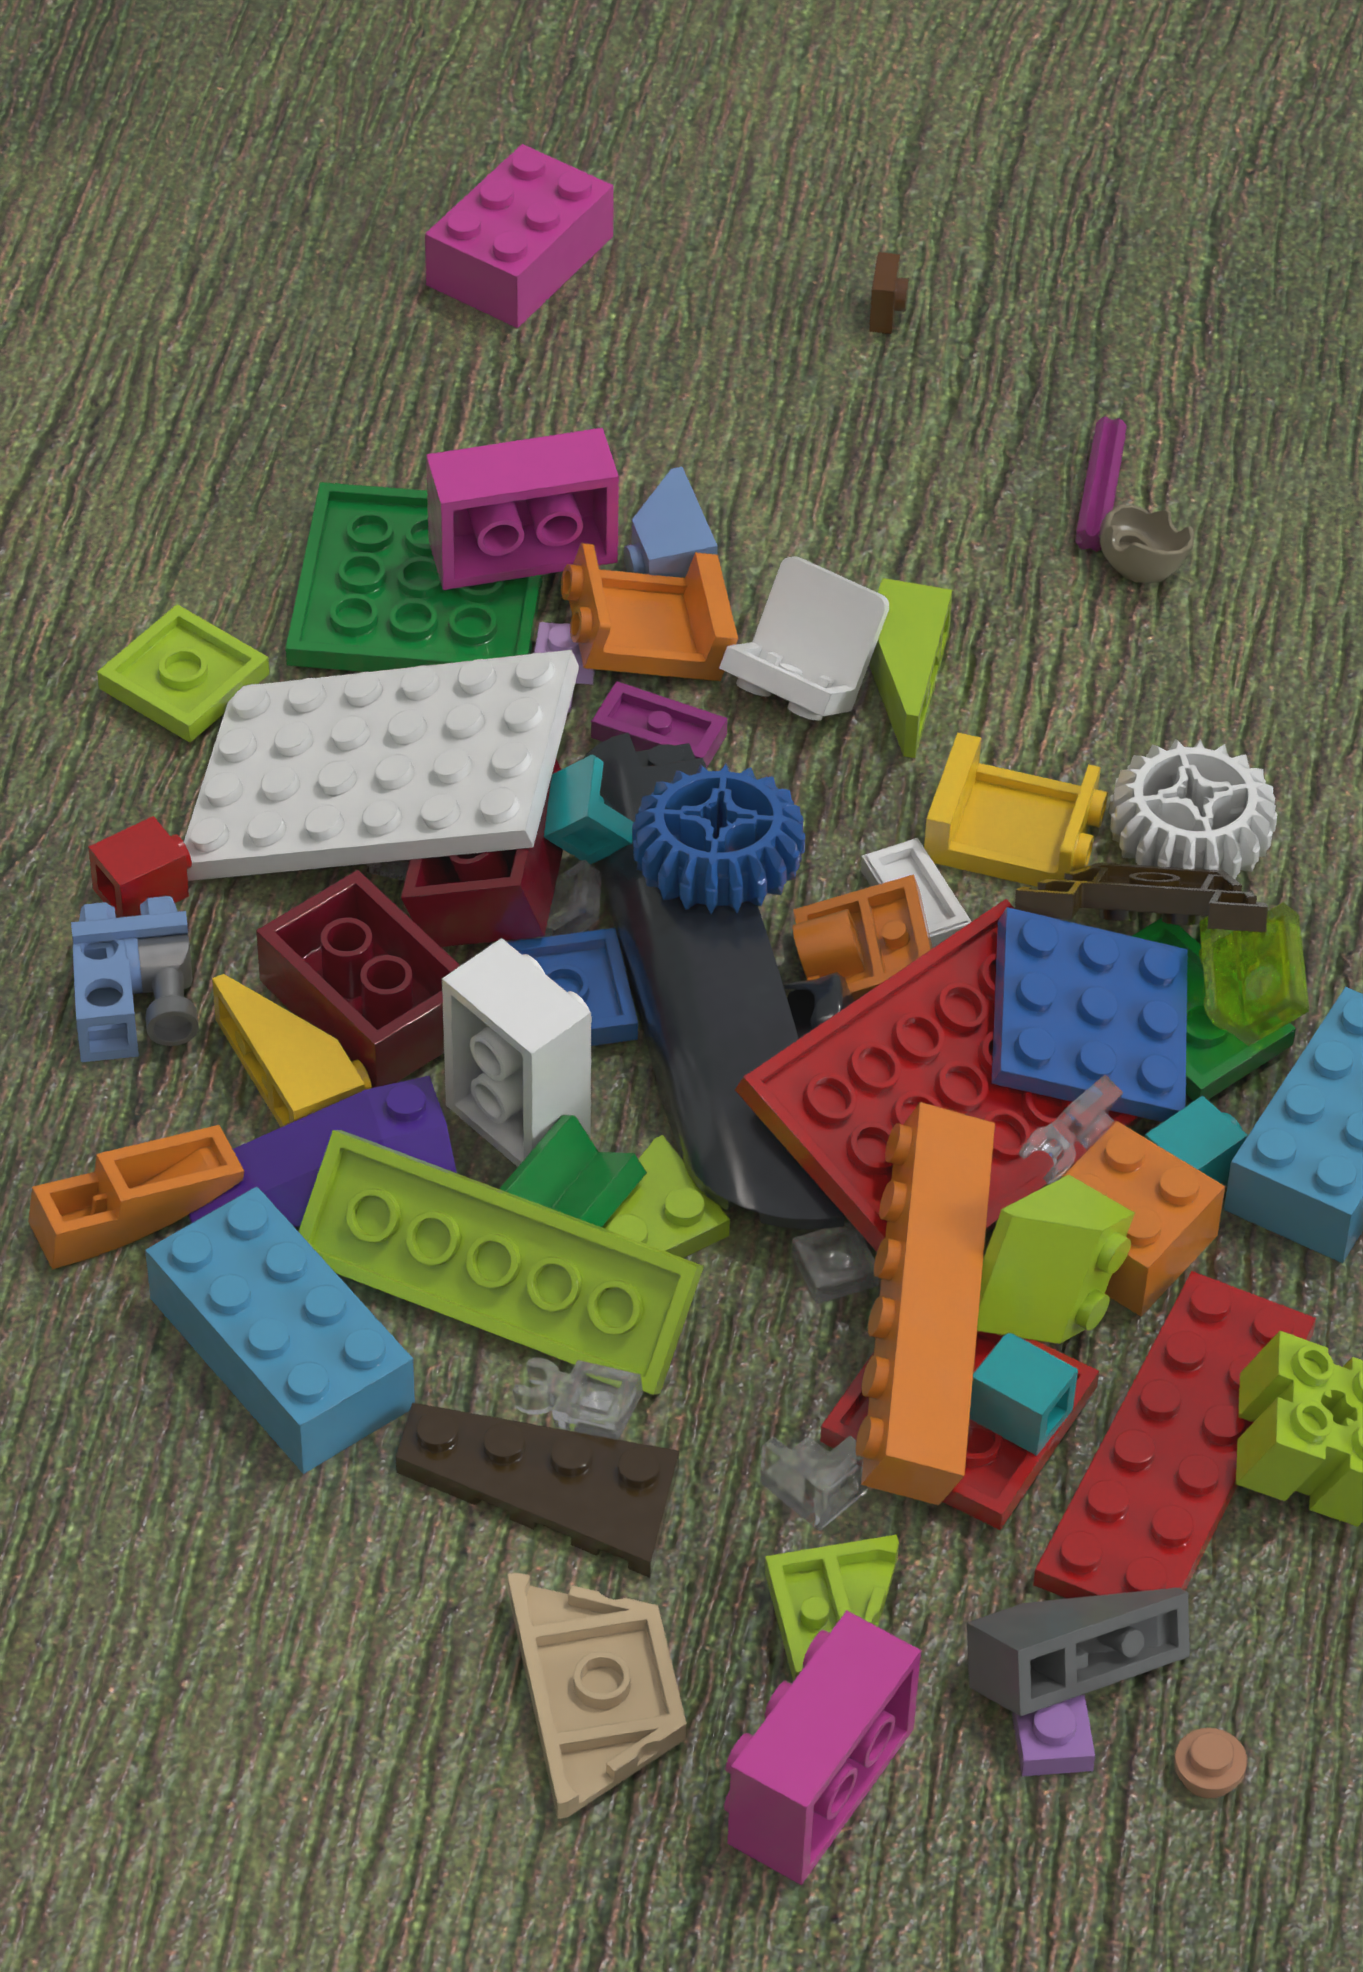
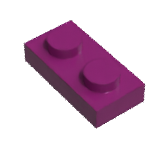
M616 681L591 720V738L603 742L613 736L629 732L636 751L652 749L662 744L680 745L690 743L695 758H703L706 767H708L727 736L728 718Z

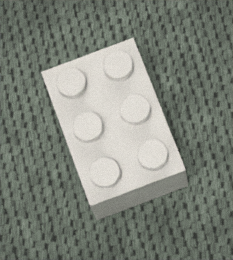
M501 938L442 978L446 1106L518 1167L562 1115L576 1116L591 1139L592 1017L588 1006L579 995L572 991L566 992L544 973L542 967L533 957L527 954L521 955Z

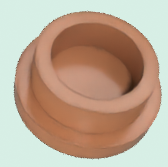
M1201 1728L1188 1733L1181 1739L1176 1748L1174 1765L1178 1777L1190 1792L1203 1798H1219L1235 1789L1243 1780L1247 1767V1755L1239 1740L1230 1733L1216 1728Z

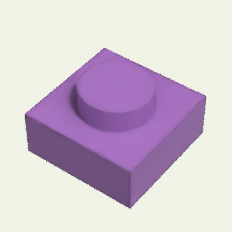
M1085 1695L1065 1700L1023 1716L1012 1712L1022 1776L1093 1771L1095 1751Z

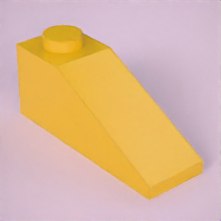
M225 974L212 978L215 1020L280 1127L372 1088L363 1064L359 1060L351 1062L336 1038Z

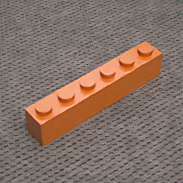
M920 1102L903 1125L895 1124L889 1135L885 1151V1160L888 1163H892L893 1168L892 1178L884 1190L879 1211L880 1218L887 1221L886 1238L881 1242L874 1262V1276L881 1278L880 1296L872 1307L868 1321V1334L875 1337L874 1356L870 1358L866 1366L862 1381V1394L870 1398L868 1416L863 1420L857 1436L856 1455L864 1458L861 1485L939 1505L965 1474L995 1123Z

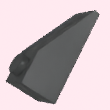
M1178 1587L1029 1602L967 1622L969 1688L1015 1714L1023 1716L1190 1657L1188 1592Z

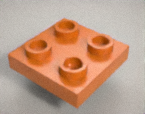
M914 874L793 909L796 922L792 926L793 935L807 980H814L838 972L845 978L854 1001L933 948L920 889Z

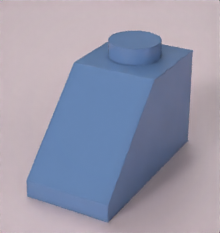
M683 467L673 468L667 473L632 519V545L624 546V561L627 572L685 578L695 552L717 555V543Z

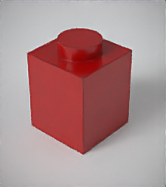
M154 816L88 846L93 890L103 902L115 907L116 918L141 915L140 904L145 902L147 898L170 896L174 903H177L189 897L187 869L192 867L190 853L183 840L177 834L170 836Z

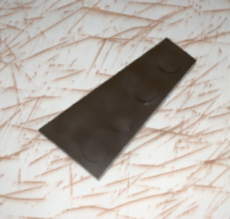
M412 1402L396 1454V1473L473 1505L485 1501L509 1511V1520L533 1530L537 1524L571 1537L572 1546L596 1556L600 1550L627 1560L628 1569L651 1578L679 1469L680 1451Z

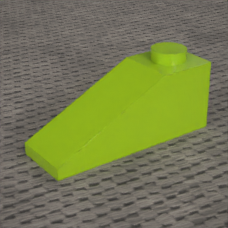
M882 578L878 593L885 596L889 601V611L869 662V667L903 756L916 758L949 635L953 590Z

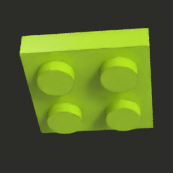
M178 604L97 671L99 689L190 743L225 713L227 703L243 686L259 684L270 674L269 657Z

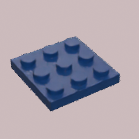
M1007 907L998 920L992 1084L1164 1122L1185 1108L1188 949Z

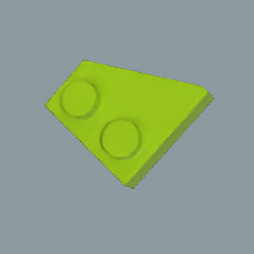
M661 1135L655 1138L639 1157V1161L647 1172L646 1175L601 1227L685 1258L728 1237L730 1233V1219L718 1204L707 1197L696 1186L689 1176L682 1158L666 1138Z
M897 1534L765 1556V1576L793 1682L803 1670V1660L814 1637L821 1630L830 1633L846 1610L877 1627L879 1626L898 1559L899 1541Z

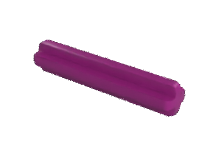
M1104 416L1095 425L1075 542L1082 550L1088 548L1096 552L1102 550L1099 538L1100 524L1106 514L1113 510L1127 426L1120 418L1111 420Z

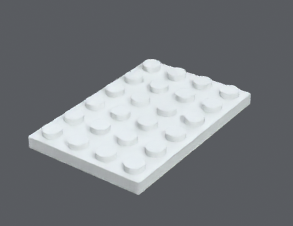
M572 650L243 686L227 703L184 839L192 860V867L187 869L188 881L533 848L579 670V665Z

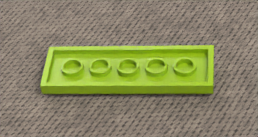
M343 1130L332 1131L299 1229V1233L336 1274L652 1395L661 1393L704 1268L703 1265Z

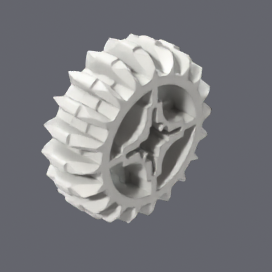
M1175 739L1168 751L1152 744L1146 757L1133 755L1128 769L1120 770L1119 777L1115 781L1114 794L1110 796L1109 814H1111L1110 829L1113 833V840L1120 842L1122 858H1136L1135 862L1137 865L1224 870L1236 879L1240 870L1253 872L1259 857H1265L1266 851L1271 846L1272 833L1275 831L1277 822L1273 786L1265 784L1266 780L1264 779L1263 769L1249 768L1247 755L1229 757L1225 744L1215 751L1204 748L1201 739L1194 747H1184Z

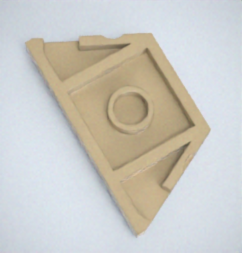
M518 1572L507 1574V1590L557 1819L566 1818L686 1739V1719L658 1605L629 1598L609 1599L599 1591L573 1585L569 1594L531 1586L530 1575Z

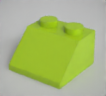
M1069 1174L1003 1208L983 1259L977 1331L1000 1335L1012 1333L1020 1338L1061 1344L1085 1329L1088 1331L1094 1329L1102 1320L1109 1305L1110 1298L1105 1294L1111 1275L1120 1268L1129 1253L1131 1240L1126 1236L1135 1213Z

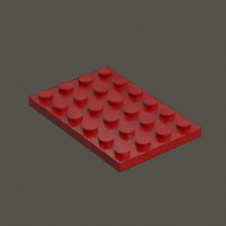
M1004 899L745 1075L735 1088L740 1097L876 1252L883 1239L886 1238L887 1221L880 1218L879 1211L884 1190L892 1178L893 1164L885 1160L888 1138L895 1124L903 1125L920 1102L995 1123L985 1234L996 1226L1003 1208L1059 1180L1116 1121L1130 1128L1143 1119L1134 1115L992 1084L998 920L1007 907L1015 909L1007 899Z

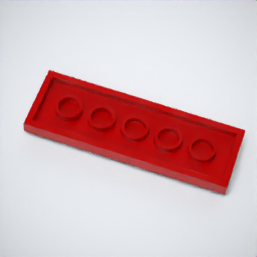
M1191 1271L1035 1569L1033 1585L1066 1599L1178 1587L1186 1591L1238 1486L1236 1484L1238 1438L1254 1423L1238 1417L1240 1372L1279 1331L1310 1341L1314 1333L1316 1318Z

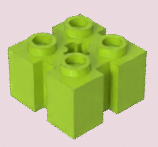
M1279 1331L1240 1372L1238 1417L1254 1423L1238 1438L1236 1484L1282 1501H1286L1295 1491L1309 1495V1510L1358 1527L1363 1522V1360L1352 1357L1343 1367L1336 1365L1328 1354L1327 1347Z

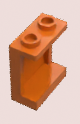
M581 543L573 564H567L564 568L561 580L562 598L569 600L572 612L570 635L572 642L579 645L583 668L721 681L725 671L719 667L727 646L736 645L738 636L718 555L695 552L685 578L601 570L598 566L594 545Z

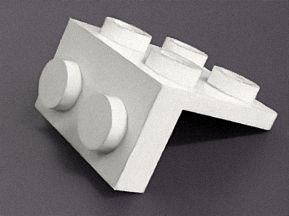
M797 556L787 557L780 564L753 641L727 646L719 668L737 676L736 684L750 693L765 697L773 693L790 701L788 709L807 719L820 721L823 716L852 711L887 617L889 601L885 596Z

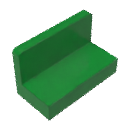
M562 1115L499 1189L602 1227L647 1172L635 1153L599 1152L577 1117L574 1115Z

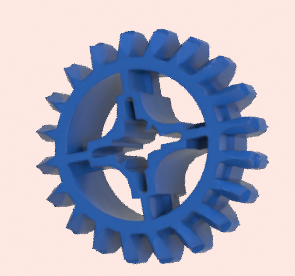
M725 763L720 771H708L700 764L696 774L689 776L676 770L671 783L664 781L656 782L652 795L642 797L641 806L638 809V813L635 814V822L632 824L634 860L637 861V869L641 870L645 877L646 885L658 887L663 900H671L680 896L685 910L699 903L705 904L710 914H712L716 906L729 905L738 913L742 902L749 901L757 906H762L767 893L782 895L786 881L795 880L796 872L802 861V854L805 852L804 820L800 813V806L794 805L790 790L778 789L773 776L757 780L751 767L741 773H735L730 771L727 763Z

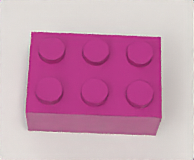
M521 144L425 233L426 285L519 328L613 237L614 185Z
M603 428L426 454L428 537L443 590L562 572L567 564H573L581 543L594 545L598 566L618 563L619 476Z
M847 1610L830 1633L821 1630L814 1637L806 1651L803 1660V1670L792 1684L783 1681L776 1688L767 1704L764 1714L765 1721L753 1736L749 1733L743 1734L734 1745L727 1759L725 1770L730 1774V1790L724 1803V1810L729 1813L727 1844L796 1883L803 1884L914 1730L921 1657L920 1649Z

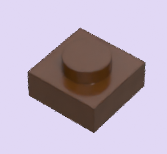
M878 252L871 293L869 332L892 334L895 311L906 312L909 278L899 277L900 254Z

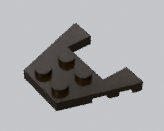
M1098 862L1065 873L1064 880L1046 879L1039 881L1037 890H1032L1031 887L1017 888L1015 894V909L1057 919H1073L1080 908L1099 909V918L1111 921H1132L1137 919V912L1162 913V922L1167 924L1197 925L1200 924L1201 916H1208V929L1267 932L1268 905L1265 902H1257V896L1252 892H1242V884L1224 870L1183 869L1178 867Z

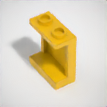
M957 732L926 818L924 848L935 864L1037 887L1039 881L1046 879L1064 880L1065 873L1088 866L1094 835L1087 833L1090 826L1101 827L1108 800V792L1098 790L1101 767L1088 764L1082 785L1079 786L979 763L981 737Z

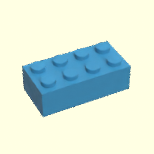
M1348 987L1344 988L1232 1159L1224 1210L1341 1263L1345 1261L1363 1232V994Z
M257 1186L145 1250L150 1299L303 1474L410 1411L412 1402L415 1403L413 1358Z

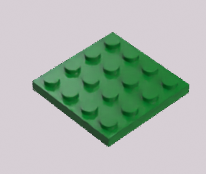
M320 482L285 648L286 665L374 672L531 654L544 574L443 590L429 544L427 490Z

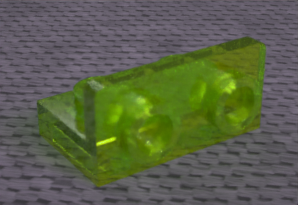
M1284 902L1268 910L1266 933L1208 929V917L1199 922L1202 947L1199 951V956L1204 969L1206 991L1204 1007L1208 1017L1215 1026L1223 1030L1226 1029L1250 1046L1310 1011L1300 919L1296 911Z

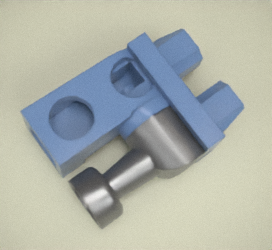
M170 896L147 898L145 902L140 904L141 915L119 918L115 916V907L110 906L106 902L84 904L81 907L79 922H71L76 1023L81 1062L139 1057L133 994L154 993L155 1000L147 1008L145 1018L147 1034L155 1043L165 1046L181 1045L190 1041L197 1034L199 1025L194 1003L184 997V989L190 987L193 980L186 911L178 912Z

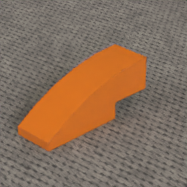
M220 1125L96 1154L94 1172L33 1186L28 1223L51 1268L56 1269L133 1243L175 1223L241 1182L244 1178V1169Z

